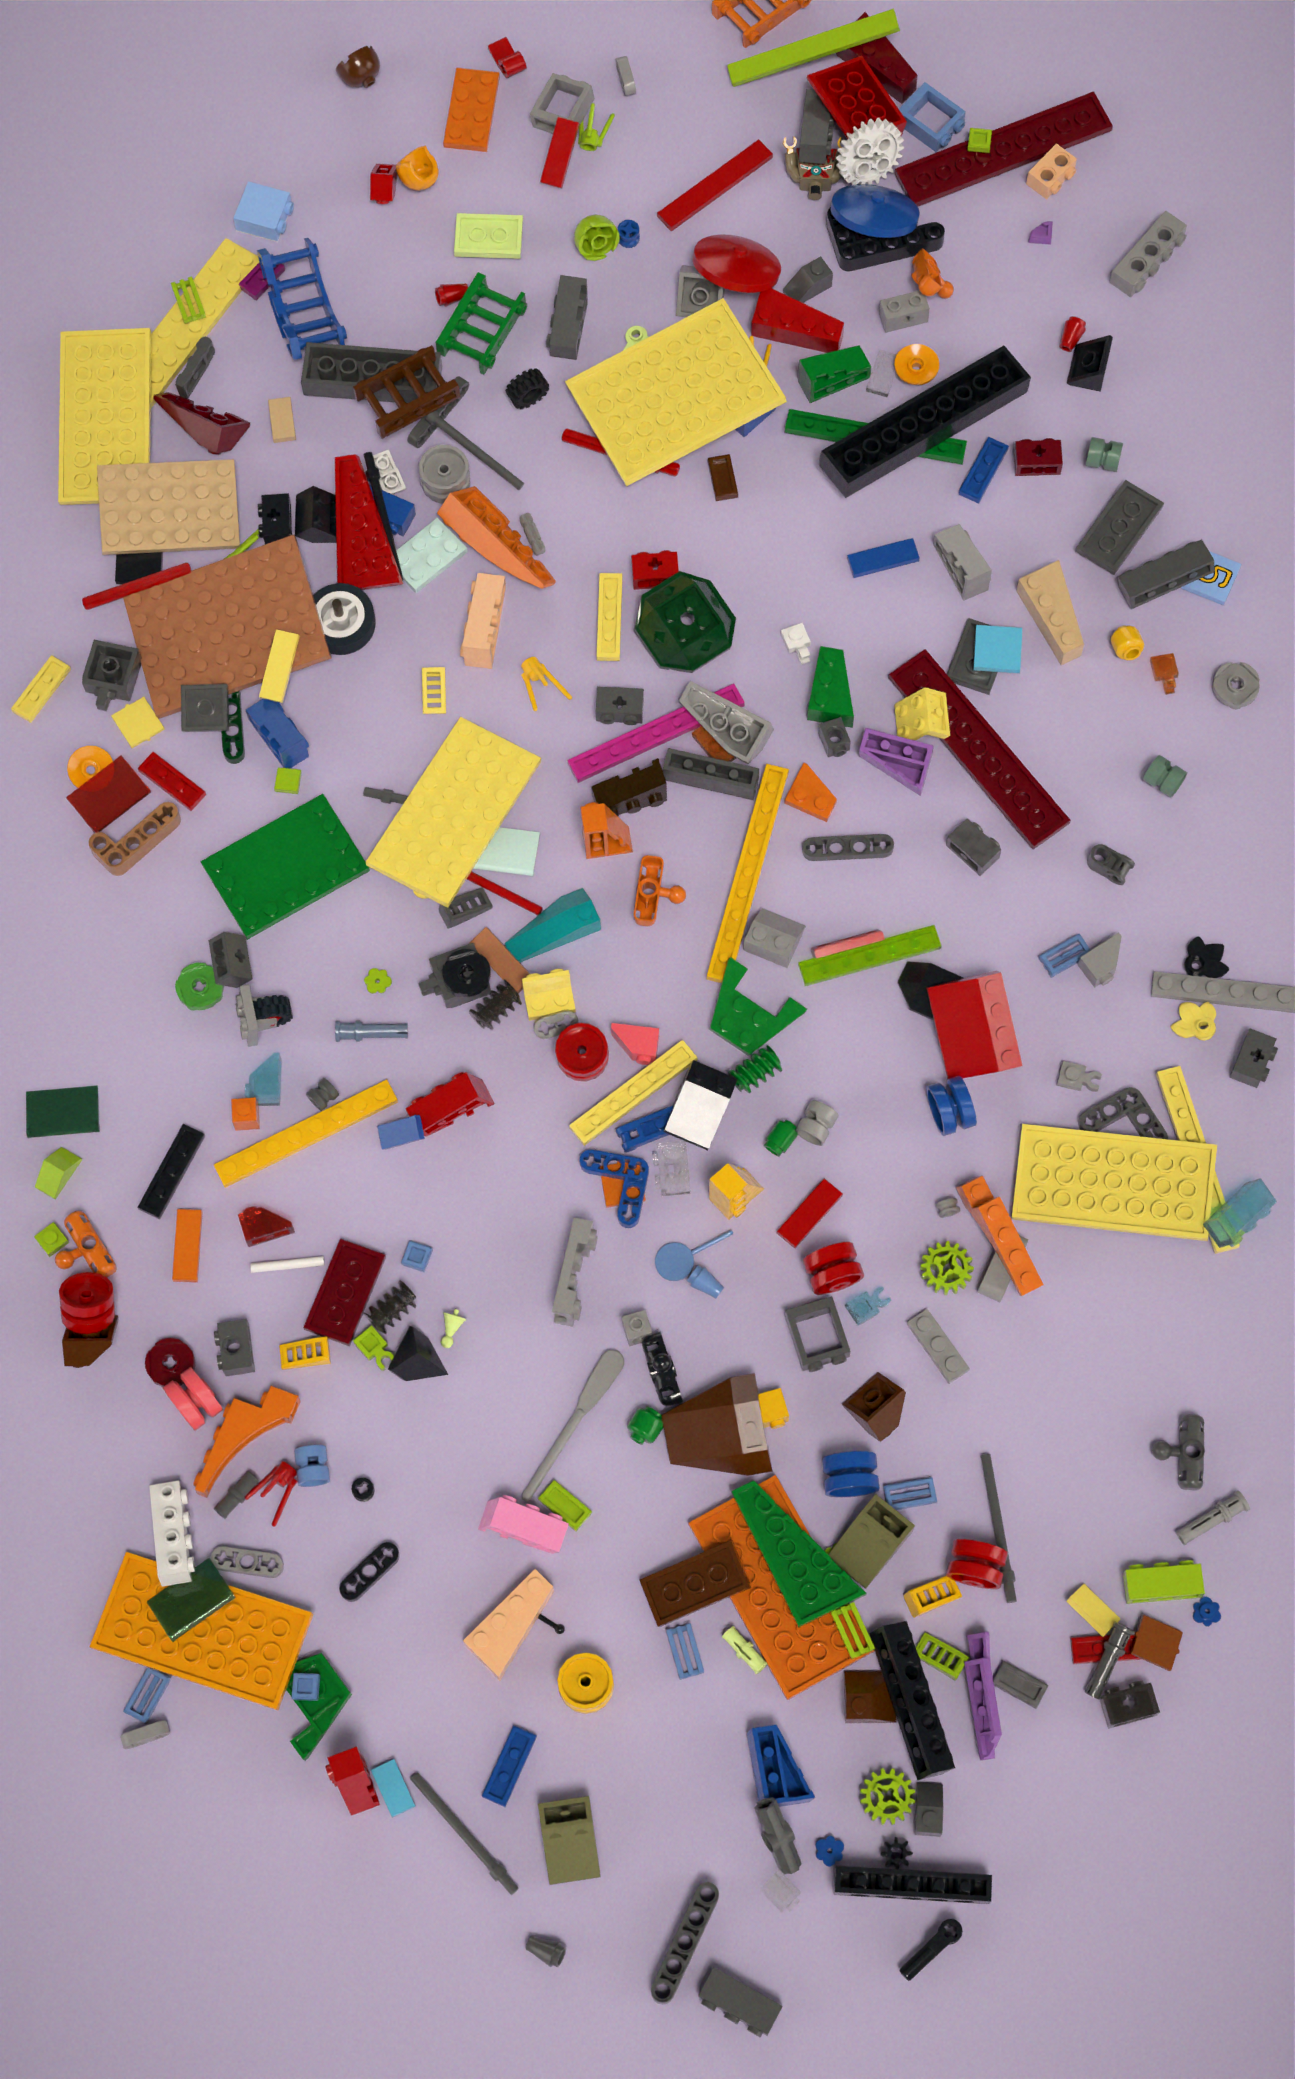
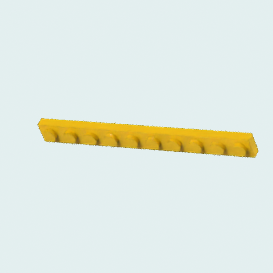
M770 764L765 766L706 980L722 983L727 961L730 957L737 960L789 769Z

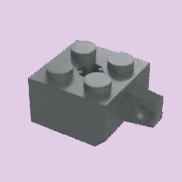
M94 639L83 673L82 684L85 692L98 696L96 700L98 710L107 711L111 699L131 700L141 667L142 658L139 649Z
M474 943L429 958L433 973L428 975V980L419 983L422 996L435 993L436 996L442 995L446 1008H454L491 994L489 983L487 989L478 995L457 997L452 994L444 983L442 969L448 957L461 949H471L477 953ZM468 968L463 969L462 976L465 978H469L473 974V971H469Z

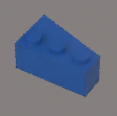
M262 699L246 709L248 720L282 767L291 769L309 757L307 750L309 744L297 730L293 721L283 713L284 710L279 702Z
M777 1725L752 1728L746 1733L758 1801L763 1798L773 1797L777 1800L779 1807L807 1803L816 1798L803 1778L804 1775L791 1755L792 1752Z

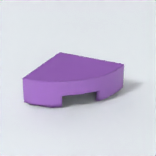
M1053 221L1043 222L1042 225L1032 230L1029 243L1051 245Z

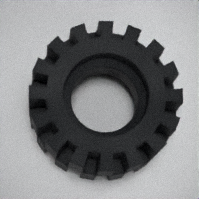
M537 368L534 370L529 369L528 372L525 370L522 372V375L518 374L516 379L510 381L511 384L507 385L506 394L517 409L529 408L530 404L535 405L537 400L540 401L542 396H546V391H549V383Z

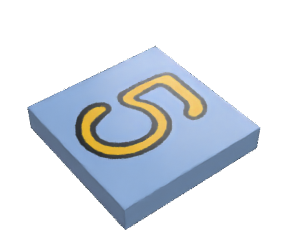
M1210 552L1214 559L1215 572L1181 587V589L1224 605L1242 564Z

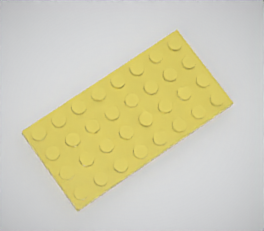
M150 328L60 332L58 502L60 505L99 504L97 465L150 463Z
M460 717L366 860V866L448 908L540 765L541 757Z
M1022 1124L1012 1220L1208 1241L1217 1145Z

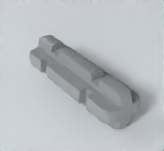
M531 514L521 515L520 523L524 528L529 544L532 546L534 555L538 556L545 553L544 543L541 541Z

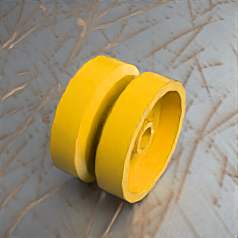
M591 1653L575 1654L567 1659L559 1670L557 1681L560 1696L566 1706L573 1711L583 1714L595 1713L604 1708L612 1698L614 1690L612 1670L607 1662L598 1655ZM587 1679H590L589 1686H582L581 1681L586 1682Z

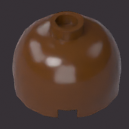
M364 46L348 56L349 60L345 64L341 61L336 67V72L344 83L351 87L364 86L367 88L376 81L375 77L379 73L380 60L372 46L370 48Z

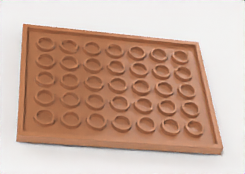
M295 535L192 570L187 575L123 597L136 647L139 649L142 658L141 665L154 712L158 719L181 711V685L228 684L229 695L262 683L276 629L300 636L291 673L332 659Z

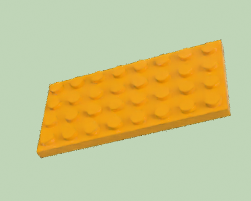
M126 1552L89 1647L278 1711L314 1614L191 1573L192 1582L162 1587L157 1574L156 1561Z

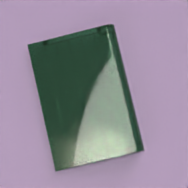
M98 1086L26 1092L27 1138L100 1132Z
M210 1558L195 1567V1572H191L192 1582L170 1585L147 1601V1604L172 1642L236 1598Z

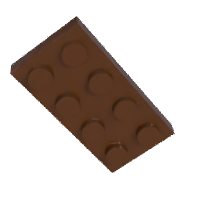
M732 1540L640 1579L641 1586L658 1627H662L751 1588Z

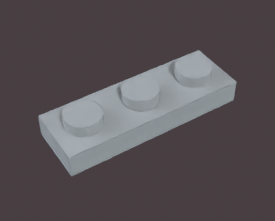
M928 1309L907 1322L908 1327L948 1384L970 1370Z

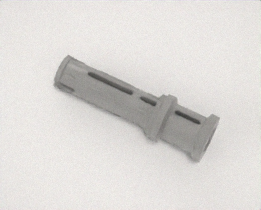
M1237 1490L1231 1498L1224 1502L1219 1501L1216 1503L1215 1509L1182 1529L1177 1530L1176 1534L1181 1543L1186 1545L1221 1522L1229 1523L1235 1515L1242 1511L1247 1512L1250 1510L1249 1504L1242 1493Z

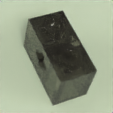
M1143 1680L1129 1684V1688L1120 1691L1119 1687L1105 1690V1695H1102L1099 1699L1108 1729L1155 1717L1160 1713L1152 1684H1144ZM1126 1698L1129 1701L1135 1702L1131 1709L1128 1705H1123Z

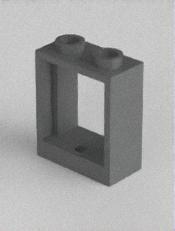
M832 1296L785 1310L786 1322L802 1371L809 1369V1372H815L822 1369L825 1364L832 1363L833 1365H838L847 1361L846 1358L850 1357L851 1351ZM830 1313L841 1348L807 1358L796 1323Z

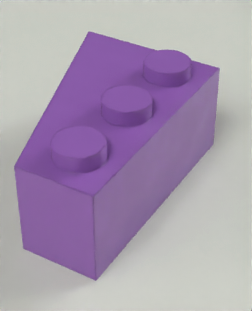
M865 728L859 749V757L921 796L934 746Z

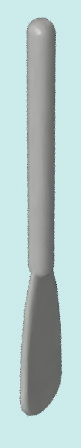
M608 1350L601 1356L580 1395L574 1414L523 1492L522 1499L524 1501L531 1500L583 1416L598 1403L623 1369L624 1358L619 1351Z

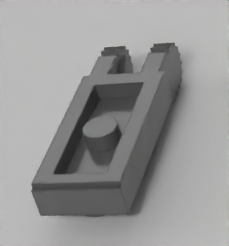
M205 336L199 339V342L196 344L197 350L188 359L186 368L176 379L175 385L181 397H190L208 368L213 355H215V348L212 346V341L209 337Z

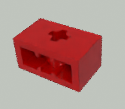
M664 550L659 553L649 554L647 552H640L636 555H631L634 590L652 589L679 572L677 552Z

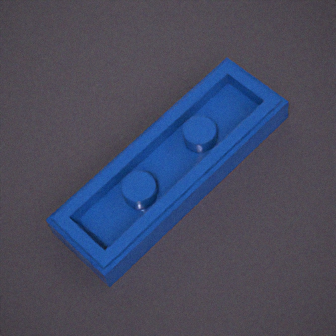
M988 437L961 486L959 495L979 504L1004 459L1009 446Z
M911 538L847 555V560L853 578L919 562L920 557L914 539Z
M513 1725L482 1794L483 1798L506 1808L535 1743L536 1735Z

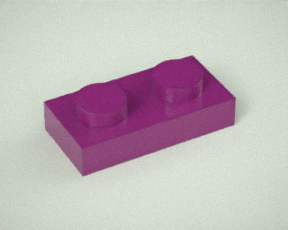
M260 263L239 283L241 290L255 300L270 287L267 284V280L263 278ZM278 264L273 268L276 279L285 271L283 264Z

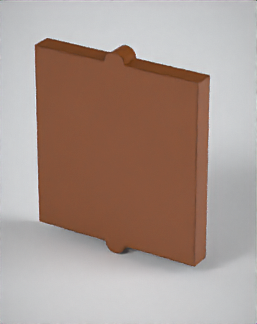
M1142 1615L1138 1630L1134 1633L1135 1639L1130 1654L1167 1671H1171L1176 1654L1180 1652L1178 1647L1183 1632L1146 1615Z

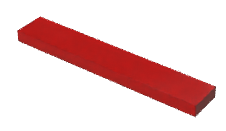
M758 139L657 212V217L670 231H673L771 160L773 153Z

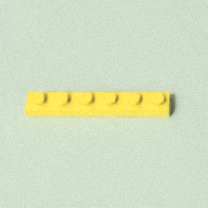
M681 1040L569 1125V1128L584 1146L686 1070L693 1060H698V1057Z

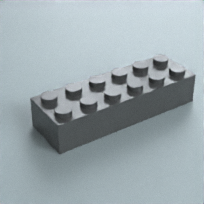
M306 342L301 377L303 394L307 396L355 399L353 386L357 385L358 382L369 379L416 354L417 351ZM435 352L436 361L433 364L441 374V353ZM425 366L413 372L425 392H430L438 387ZM405 377L393 383L406 403L418 398ZM386 388L374 393L378 401L394 402Z

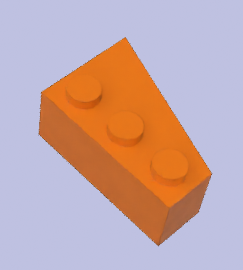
M591 802L580 807L586 859L633 853L629 826L604 803L599 804L597 802Z

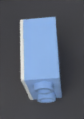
M248 181L233 218L236 231L278 242L281 234L285 232L288 215L292 214L294 208L290 192Z

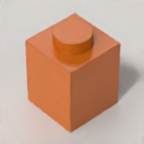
M256 1097L231 1099L232 1123L235 1130L260 1129L259 1105Z

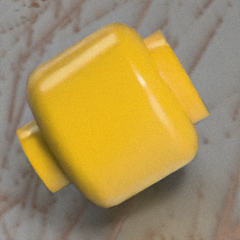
M1121 626L1111 636V644L1120 659L1134 660L1140 656L1144 649L1143 639L1139 630L1134 626Z

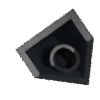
M409 1326L388 1370L403 1381L448 1375L429 1338L414 1327Z

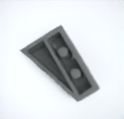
M560 275L558 293L554 300L555 312L551 315L550 320L552 331L551 334L547 335L546 347H550V356L577 360L588 305L586 278Z

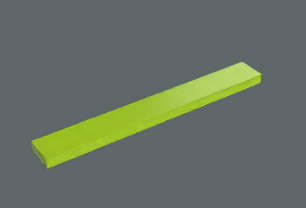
M893 8L728 64L732 85L736 87L899 32L900 28L895 10Z

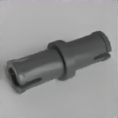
M247 1471L234 1487H230L227 1490L228 1494L214 1510L222 1518L226 1519L239 1503L242 1504L245 1501L244 1497L259 1482L258 1479Z

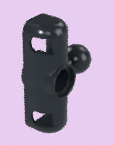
M661 1332L646 1336L642 1340V1347L661 1404L671 1406L683 1402L675 1378L677 1377L671 1355L668 1356ZM658 1345V1348L648 1352L647 1346ZM669 1390L674 1392L663 1398L662 1392Z

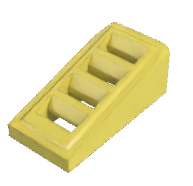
M445 667L422 668L423 714H446ZM427 677H440L441 680L427 681ZM441 685V689H427V686ZM427 694H441V698H427ZM427 703H441V707H427Z

